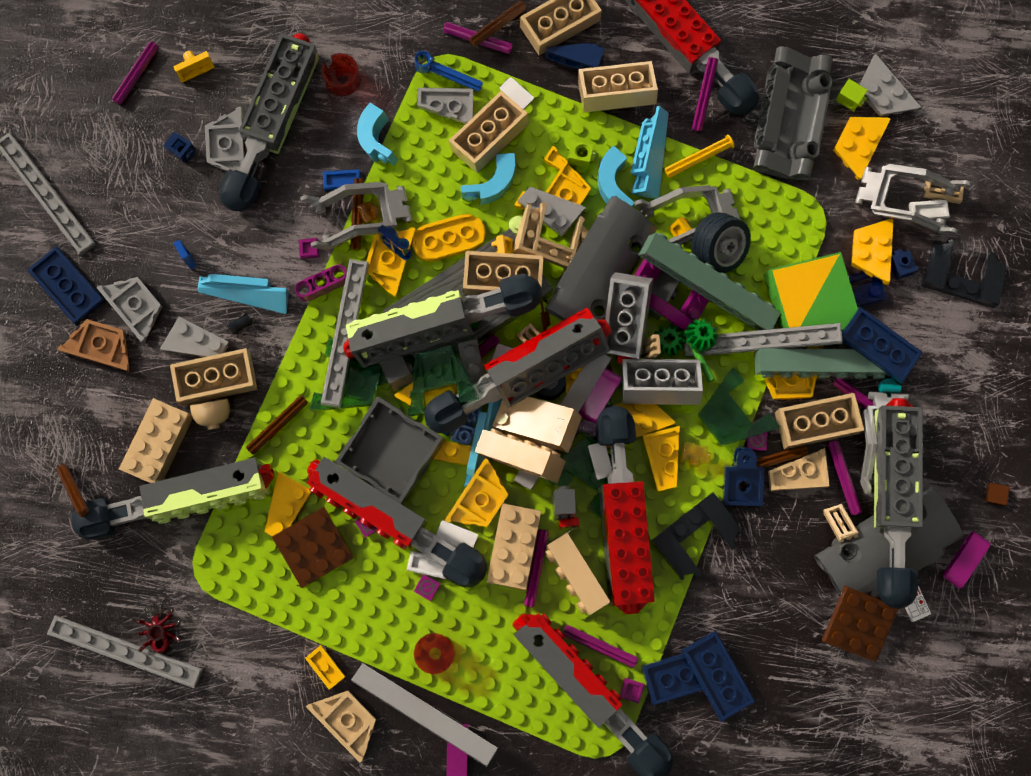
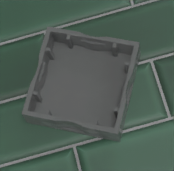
M377 396L362 419L359 429L349 439L335 463L404 506L442 447L445 439Z

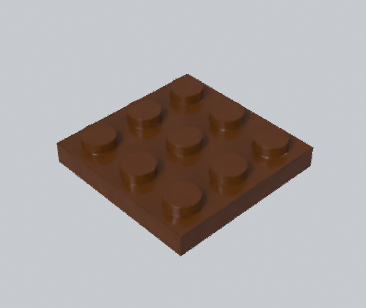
M325 507L320 508L272 536L301 588L354 558Z
M844 585L822 641L877 662L898 609L889 607L881 599Z

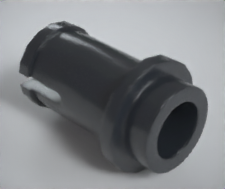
M245 313L235 321H230V324L227 326L234 335L236 333L239 334L240 330L253 322L248 314Z

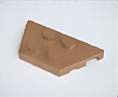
M86 319L80 325V328L69 336L70 339L57 348L60 352L128 372L130 369L125 331Z

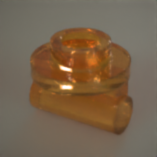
M372 202L362 203L357 206L365 224L377 219L378 209Z

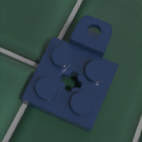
M737 447L733 455L734 466L724 465L723 505L763 506L765 468L763 466H756V453L751 448ZM742 481L749 484L744 490L738 487Z

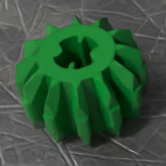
M696 319L688 325L685 337L688 338L686 343L692 344L691 349L697 347L698 352H701L703 349L709 351L711 347L715 346L718 334L715 333L717 327H711L712 321L707 324L705 319H702L700 322Z
M667 324L666 329L660 326L659 331L654 332V334L660 336L661 353L659 355H663L666 352V356L670 357L672 352L676 356L678 350L683 349L681 344L685 342V339L680 338L683 335L682 331L676 332L677 326L672 330L670 324ZM666 337L672 340L671 344H667V341H665Z

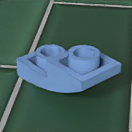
M481 407L466 415L468 419L467 424L452 431L451 441L464 445L470 444L476 429L474 424L478 418L479 411H481Z

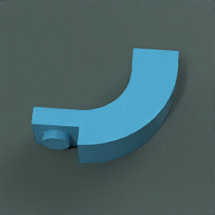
M369 103L358 121L357 136L359 143L375 163L379 159L385 164L389 162L394 166L398 159L391 150L381 145L378 140L382 128L389 119L383 110Z
M614 145L604 155L600 163L597 179L598 189L606 204L612 196H615L634 207V202L618 188L615 182V176L626 164L627 157Z
M496 154L497 169L493 178L483 184L462 185V199L473 201L480 198L481 205L501 198L509 190L514 180L515 154Z

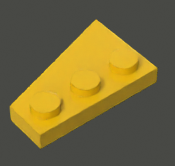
M680 426L642 435L657 492L677 487Z
M278 471L264 532L273 536L293 525L312 494L309 488Z

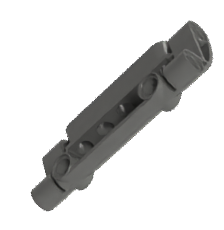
M782 46L776 49L774 64L770 67L766 78L754 140V147L757 148L753 166L755 170L786 179H811L813 161L820 152L832 86L830 72L833 58L831 56L818 55L810 58L788 47Z
M612 196L602 213L596 218L554 290L555 293L545 310L562 321L585 308L590 310L595 319H605L610 278L615 272L632 274L641 258L638 255L649 235L656 232L657 228L637 209L620 198ZM638 246L640 251L634 252L631 247ZM601 309L604 312V314L602 316H597L594 313V310Z
M930 485L923 488V527L911 530V536L905 542V568L915 569L916 571L921 570L943 556L947 547L964 537L954 515ZM873 515L855 526L858 531L857 538L853 536L851 540L844 539L840 543L836 537L831 547L829 546L814 556L820 568L829 575L839 597L844 585L873 597L879 596L877 591V570L890 567V543L884 537L883 528H874Z

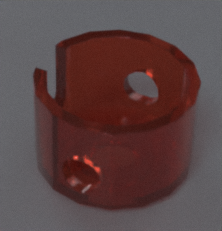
M348 54L331 55L332 64L328 68L326 63L322 65L321 71L325 86L329 92L336 96L351 95L360 86L361 81L357 62ZM341 75H345L348 78L344 84H340L337 81Z
M437 633L427 634L420 638L415 645V662L425 673H442L449 669L454 661V646L450 639L444 635ZM435 647L441 651L440 658L436 660L432 659L429 654L430 650Z

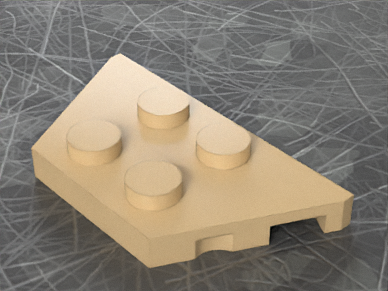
M349 690L308 704L306 708L361 763L376 718Z

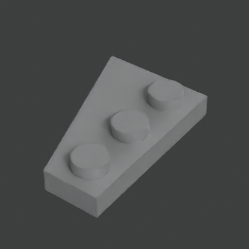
M418 88L417 106L419 109L467 124L473 118L474 91L473 89Z
M529 187L518 200V203L525 209L528 204H531V209L540 208V203H547L543 223L560 237L567 232L586 209L584 206L533 187Z
M178 317L160 350L208 357L225 353L230 343Z

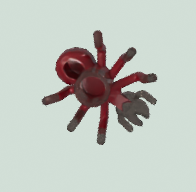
M153 604L154 609L149 605V614L146 608H144L145 616L152 620V624L137 618L132 619L133 622L149 626V629L146 631L131 634L132 637L148 635L149 637L148 641L138 649V652H142L151 642L155 652H166L170 645V641L166 636L177 642L181 641L180 638L166 630L180 625V621L162 626L171 618L174 608H171L168 611V615L161 621L159 619L164 612L163 604H160L161 611L158 605Z

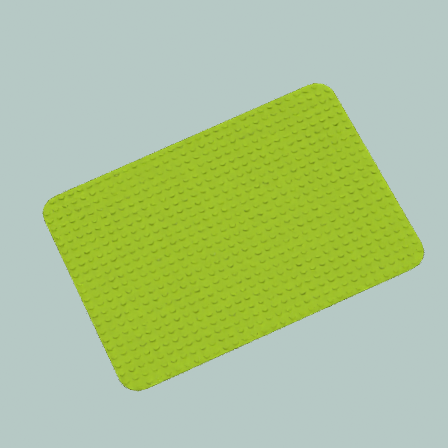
M451 54L434 56L433 58H435L434 61L483 82L479 92L473 90V117L501 91L500 87L510 77L534 97L524 108L528 113L529 124L498 153L515 154V176L509 190L496 201L481 205L480 198L473 201L462 199V185L483 184L493 178L497 169L496 156L480 172L476 173L451 151L449 140L465 124L418 108V88L470 89L433 72L429 74L415 73L382 144L394 153L398 161L393 166L389 162L385 164L378 159L376 163H373L365 180V183H387L389 191L397 190V187L404 186L408 202L403 205H409L412 222L405 223V220L396 221L397 226L393 231L409 230L411 227L417 231L419 227L462 214H471L479 218L485 226V240L480 247L508 230L509 222L513 217H523L525 210L514 207L523 191L526 192L529 187L543 192L547 191L559 171L545 163L544 158L552 146H554L559 154L568 161L572 140L593 144V151L596 152L594 163L590 162L589 169L570 165L591 187L590 193L581 205L586 207V209L580 215L585 219L582 225L588 231L607 205L600 195L597 179L600 163L613 145L627 157L626 164L615 176L618 188L633 202L640 199L648 202L654 200L631 193L637 177L631 174V168L641 130L640 126L602 111L583 112L582 103L462 56ZM666 137L659 197L683 187L710 185L711 187L716 186L719 193L730 189L735 202L732 208H737L740 219L749 227L751 244L748 254L740 266L732 272L724 274L730 277L729 280L734 283L742 284L748 292L759 295L762 301L773 304L770 300L763 274L773 268L817 257L825 237L827 225L823 208L813 196L799 188L717 156H712L668 178L664 171L666 167L700 150ZM583 152L578 153V156H579V157H586V156H587V155H586L585 153H583ZM374 193L364 194L362 224L382 223L383 217L378 196ZM704 197L683 198L655 210V216L647 219L657 228L655 233H661L669 240L674 238L668 228L678 218L684 217L688 219L689 226L697 228L701 220L712 213L707 199ZM352 211L347 219V222L343 230L351 227ZM577 220L562 237L543 223L540 237L569 248ZM376 234L361 235V249L359 251L351 250V239L334 247L325 269L334 265H342L348 270L350 259L366 262L373 237ZM691 241L681 245L684 251L692 253ZM411 245L397 297H393L367 275L358 319L362 320L374 314H382L383 310L465 258V253L434 262H427L416 256ZM638 246L631 247L634 252L640 251ZM640 258L631 275L636 274L644 260L643 258ZM543 261L542 274L553 288L554 294V290L565 271L560 266ZM338 272L335 275V278H342L344 276V273ZM319 281L318 286L322 287L326 285L327 281ZM678 283L675 288L679 290L676 297L668 302L679 311L692 291L683 283ZM344 286L311 300L235 461L239 462L257 458L264 464L272 465L275 477L269 485L271 494L265 495L266 498L261 500H254L253 498L246 500L247 503L235 505V503L228 504V507L225 509H213L198 541L192 561L194 577L200 587L219 601L575 754L595 759L611 756L624 747V745L604 723L598 728L516 639L514 635L517 631L512 626V623L522 614L536 615L539 613L542 615L544 613L552 622L550 626L554 631L558 628L563 634L565 627L570 625L636 656L638 661L635 667L631 668L567 637L563 640L567 645L572 644L580 652L577 656L581 660L586 659L593 666L591 671L595 675L600 674L607 682L605 686L609 691L613 689L620 695L625 678L645 684L639 703L624 698L619 701L622 704L620 707L622 711L636 724L648 693L641 666L661 660L694 573L684 575V580H681L654 547L651 540L712 492L722 502L724 465L734 466V451L737 447L744 446L747 432L751 428L767 386L762 375H755L753 352L704 356L715 380L708 383L701 370L703 393L700 405L656 404L675 421V425L662 430L680 426L676 488L657 492L642 437L637 438L633 443L625 444L627 469L633 474L634 482H644L655 602L647 603L640 613L624 614L615 605H609L608 603L589 616L586 613L582 614L576 605L579 601L575 596L571 597L566 589L568 585L566 580L559 578L555 571L558 567L554 562L550 563L545 554L534 607L524 605L527 587L525 591L487 583L501 507L487 527L477 526L476 524L468 525L460 522H448L478 534L474 549L484 556L487 563V572L484 579L478 585L468 588L458 586L448 579L426 575L440 583L432 601H429L413 592L423 574L407 571L411 551L422 552L414 547L411 550L407 547L403 550L393 543V538L389 537L387 540L377 532L365 538L354 522L359 519L358 516L355 519L343 512L344 508L342 506L336 508L326 501V496L320 498L314 493L310 495L294 523L325 507L354 558L301 588L272 536L264 532L278 471L310 489L311 487L307 484L309 480L307 469L311 462L316 459L321 461L323 457H326L335 463L349 439L359 429L362 419L377 396L410 418L428 427L425 415L422 412L398 400L394 395L408 385L394 391L380 363L363 368L355 357L350 359L341 408L321 406ZM552 296L547 298V303H549ZM543 301L544 312H546L547 303ZM711 301L708 302L698 320L700 322L702 319H705L707 324L712 321L711 327H717L715 332L717 334L757 331ZM541 303L534 310L521 315L494 333L500 340L498 344L513 349L523 344L516 335L530 323L541 334L543 332ZM601 309L594 310V313L597 316H602L604 314V312ZM549 313L551 325L548 326L547 330L562 320ZM648 315L645 340L653 335L655 331H659L660 326L666 329L667 324H670L673 330L675 325L662 315L659 320ZM777 321L773 329H779ZM679 327L677 328V331H676L677 333L680 332V331L683 332V330H682L681 328H679ZM530 329L528 330L532 337L536 336ZM525 334L522 335L526 340H529ZM666 337L665 341H667V344H671L672 340ZM685 342L681 344L683 349L678 350L676 356L671 352L670 357H667L666 352H664L663 355H658L654 358L696 360L695 357L685 356ZM497 345L481 358L484 375L488 373L484 365L493 359ZM606 353L605 355L611 358V369L615 374L621 376L622 363H617L615 354ZM407 354L408 357L405 360L406 363H411L415 371L412 375L416 381L424 376L412 356ZM641 355L639 359L644 358L646 355ZM461 375L462 391H464V385H463V380H462V375ZM566 385L563 393L553 400L541 399L535 393L529 397L560 405L566 396ZM618 386L610 398L611 406L622 402V386ZM302 395L308 401V404L256 454H251L246 449L247 445ZM489 403L481 406L480 412L487 413ZM581 418L569 452L555 451L561 454L560 458L566 461L558 483L539 477L530 491L514 481L520 470L491 460V464L509 492L503 504L541 511L538 530L548 531L546 546L568 532L608 597L598 492L599 486L608 484V477L597 479L588 449L589 445L598 443L596 424L593 425ZM452 432L448 436H446L445 434L437 433L440 436H442L446 442L458 443L451 441ZM474 435L470 441L469 446H472ZM609 448L607 452L612 467L611 448ZM433 460L404 506L427 521L425 529L431 533L437 534L441 521H445L465 490L467 466ZM559 486H570V489L575 490L576 514L574 518H579V527L559 529L560 520H553L552 496L554 490H557ZM709 521L680 543L696 566L712 528ZM535 635L533 637L535 640L533 644L536 647L542 646V636Z

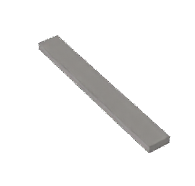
M9 132L0 139V151L79 255L82 256L96 246L95 242L14 136Z
M349 260L321 406L341 408L350 364V358L346 357L343 349V344L348 339L346 324L352 323L359 318L369 262Z
M841 323L718 334L715 346L711 347L709 351L703 349L701 353L703 356L752 352L760 348L786 349L842 344ZM684 337L685 356L695 357Z
M604 354L584 365L560 405L572 408L579 414L602 372L609 365L611 358ZM520 470L514 481L531 491L539 477Z
M57 615L54 616L47 635L192 688L197 687L203 671L202 668L147 648L140 652L139 648L141 646Z
M363 663L351 679L353 683L486 767L498 750L493 744Z

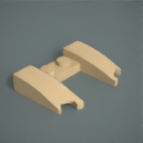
M542 202L540 203V208L531 209V204H528L524 211L512 252L543 256V261L563 268V271H566L589 232L582 225L585 219L582 216L578 217L568 248L540 237L547 203Z

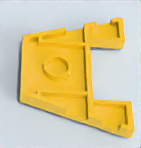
M552 146L544 158V162L559 172L546 193L582 205L590 193L591 187L577 171H574L568 164V161L559 154L558 150ZM517 200L514 204V207L517 209L525 210V208L521 206Z
M824 345L808 346L806 349H822ZM774 375V377L764 378L773 400L803 399L813 397L817 376L803 379L799 378L798 375H792V378H781V375Z

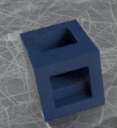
M175 131L163 145L169 154H172L183 163L186 160L190 161L195 155L194 145Z
M899 249L892 253L891 270L895 280L914 275L919 270L918 266L916 267L910 250L904 252L903 249Z

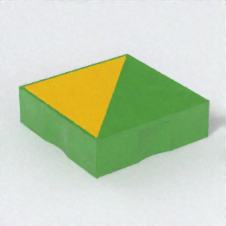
M841 252L773 268L763 274L770 300L776 307L775 309L781 312L777 319L779 329L841 323V331H843L858 309Z

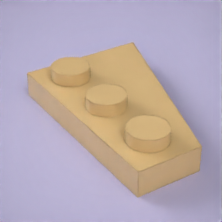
M825 448L770 470L768 472L770 491L829 487Z

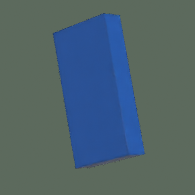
M360 169L323 171L324 191H334L345 184H354L355 178H361Z
M182 241L174 242L173 244L190 269L197 267L191 253Z

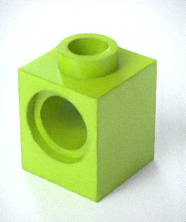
M848 79L835 101L855 111L857 106L862 107L867 99L864 96L867 89Z
M572 140L568 164L589 169L590 162L594 163L596 152L593 151L594 145ZM583 152V153H585L587 156H586V157H579V156H578V153Z

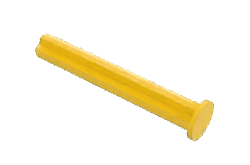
M726 135L724 139L666 167L664 170L668 178H671L728 148L733 149L734 142L729 135Z

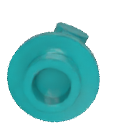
M883 379L878 385V391L887 393V397H890V393L901 392V385H897L892 379Z

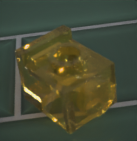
M685 442L682 447L679 464L683 465L686 461L689 462L688 465L700 467V464H709L711 453H708V447Z

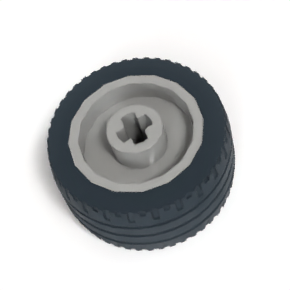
M715 212L709 214L701 220L694 231L691 241V252L699 257L698 260L712 265L714 270L719 273L732 272L740 266L748 254L751 244L749 227L739 218L726 213Z

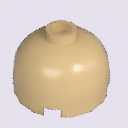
M228 398L216 399L214 401L191 404L190 411L197 424L207 426L208 429L219 428V424L225 422L229 417L230 405Z

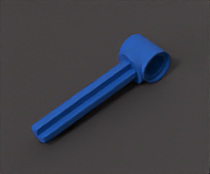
M419 51L415 55V69L421 74L433 72L477 92L483 86L482 81L435 62V58L431 57L426 51ZM421 60L427 61V63L424 65L419 64L418 62Z

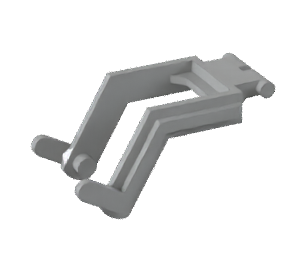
M894 164L883 166L881 173L872 172V168L865 167L861 184L866 185V187H859L855 201L856 204L862 205L863 201L872 203L871 209L877 216L911 221L939 234H957L958 229L946 226V220L937 218L935 221L916 212L888 208L885 205L891 180L897 175L920 178L945 189L944 194L948 196H954V193L959 192L961 187H971L972 182L967 180L951 181L927 169Z
M382 182L345 184L320 198L309 195L300 197L301 202L310 204L311 209L316 210L317 214H322L326 212V207L349 195L374 193L378 196L383 217L382 223L353 225L333 236L324 235L322 237L323 241H314L311 243V247L330 250L356 236L390 233L397 226L396 221L405 220V223H411L412 217L409 205H403L408 202L404 186H399L397 190L389 191L387 183Z
M710 185L683 187L650 202L643 199L634 202L635 207L640 208V213L645 215L646 218H651L655 216V210L679 199L704 197L707 199L711 213H726L740 219L737 208H732L735 202L731 190L726 189L723 193H719L716 186L711 187ZM696 228L668 241L679 245L690 242Z
M884 392L868 393V398L873 400V406L868 405L862 414L866 450L860 480L865 494H870L871 485H874V475L872 474L878 445L874 423L875 411L882 405L885 406L894 398H904L908 401V394L890 393V397H887V393Z

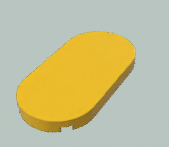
M462 214L429 223L417 229L412 240V248L418 258L427 262L466 253V251H474L485 240V226L479 218L471 214Z

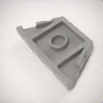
M875 54L859 84L867 89L864 95L867 97V103L879 117L919 110L921 106Z
M237 107L230 114H225L219 117L217 121H212L205 125L207 163L224 171H239L245 158L244 141L239 133L243 122L242 107Z
M138 277L130 278L127 281L114 282L112 285L98 286L97 289L137 338L144 343L162 309V305Z

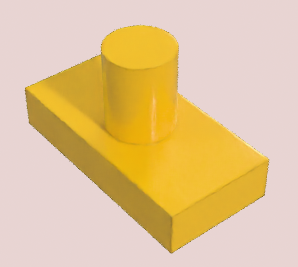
M187 51L183 54L185 61L173 66L182 83L215 68L207 51L197 56L192 51Z
M445 441L433 460L468 466L472 446Z

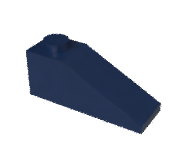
M589 43L547 47L545 59L577 70L600 67L605 49L598 44Z

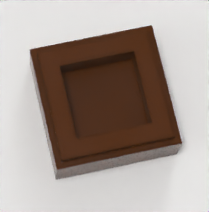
M988 483L985 502L1006 506L1010 486Z

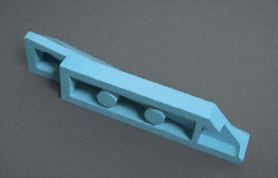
M657 106L656 113L651 119L646 118L642 122L631 168V174L637 176L631 193L654 200L659 198L669 115L661 106Z
M218 274L199 277V293L283 314L287 313L288 290L286 288L271 287L272 284L269 279Z
M503 399L489 402L487 413L479 411L464 487L468 485L485 459L483 455L475 452L483 429L487 431L495 429L492 425Z

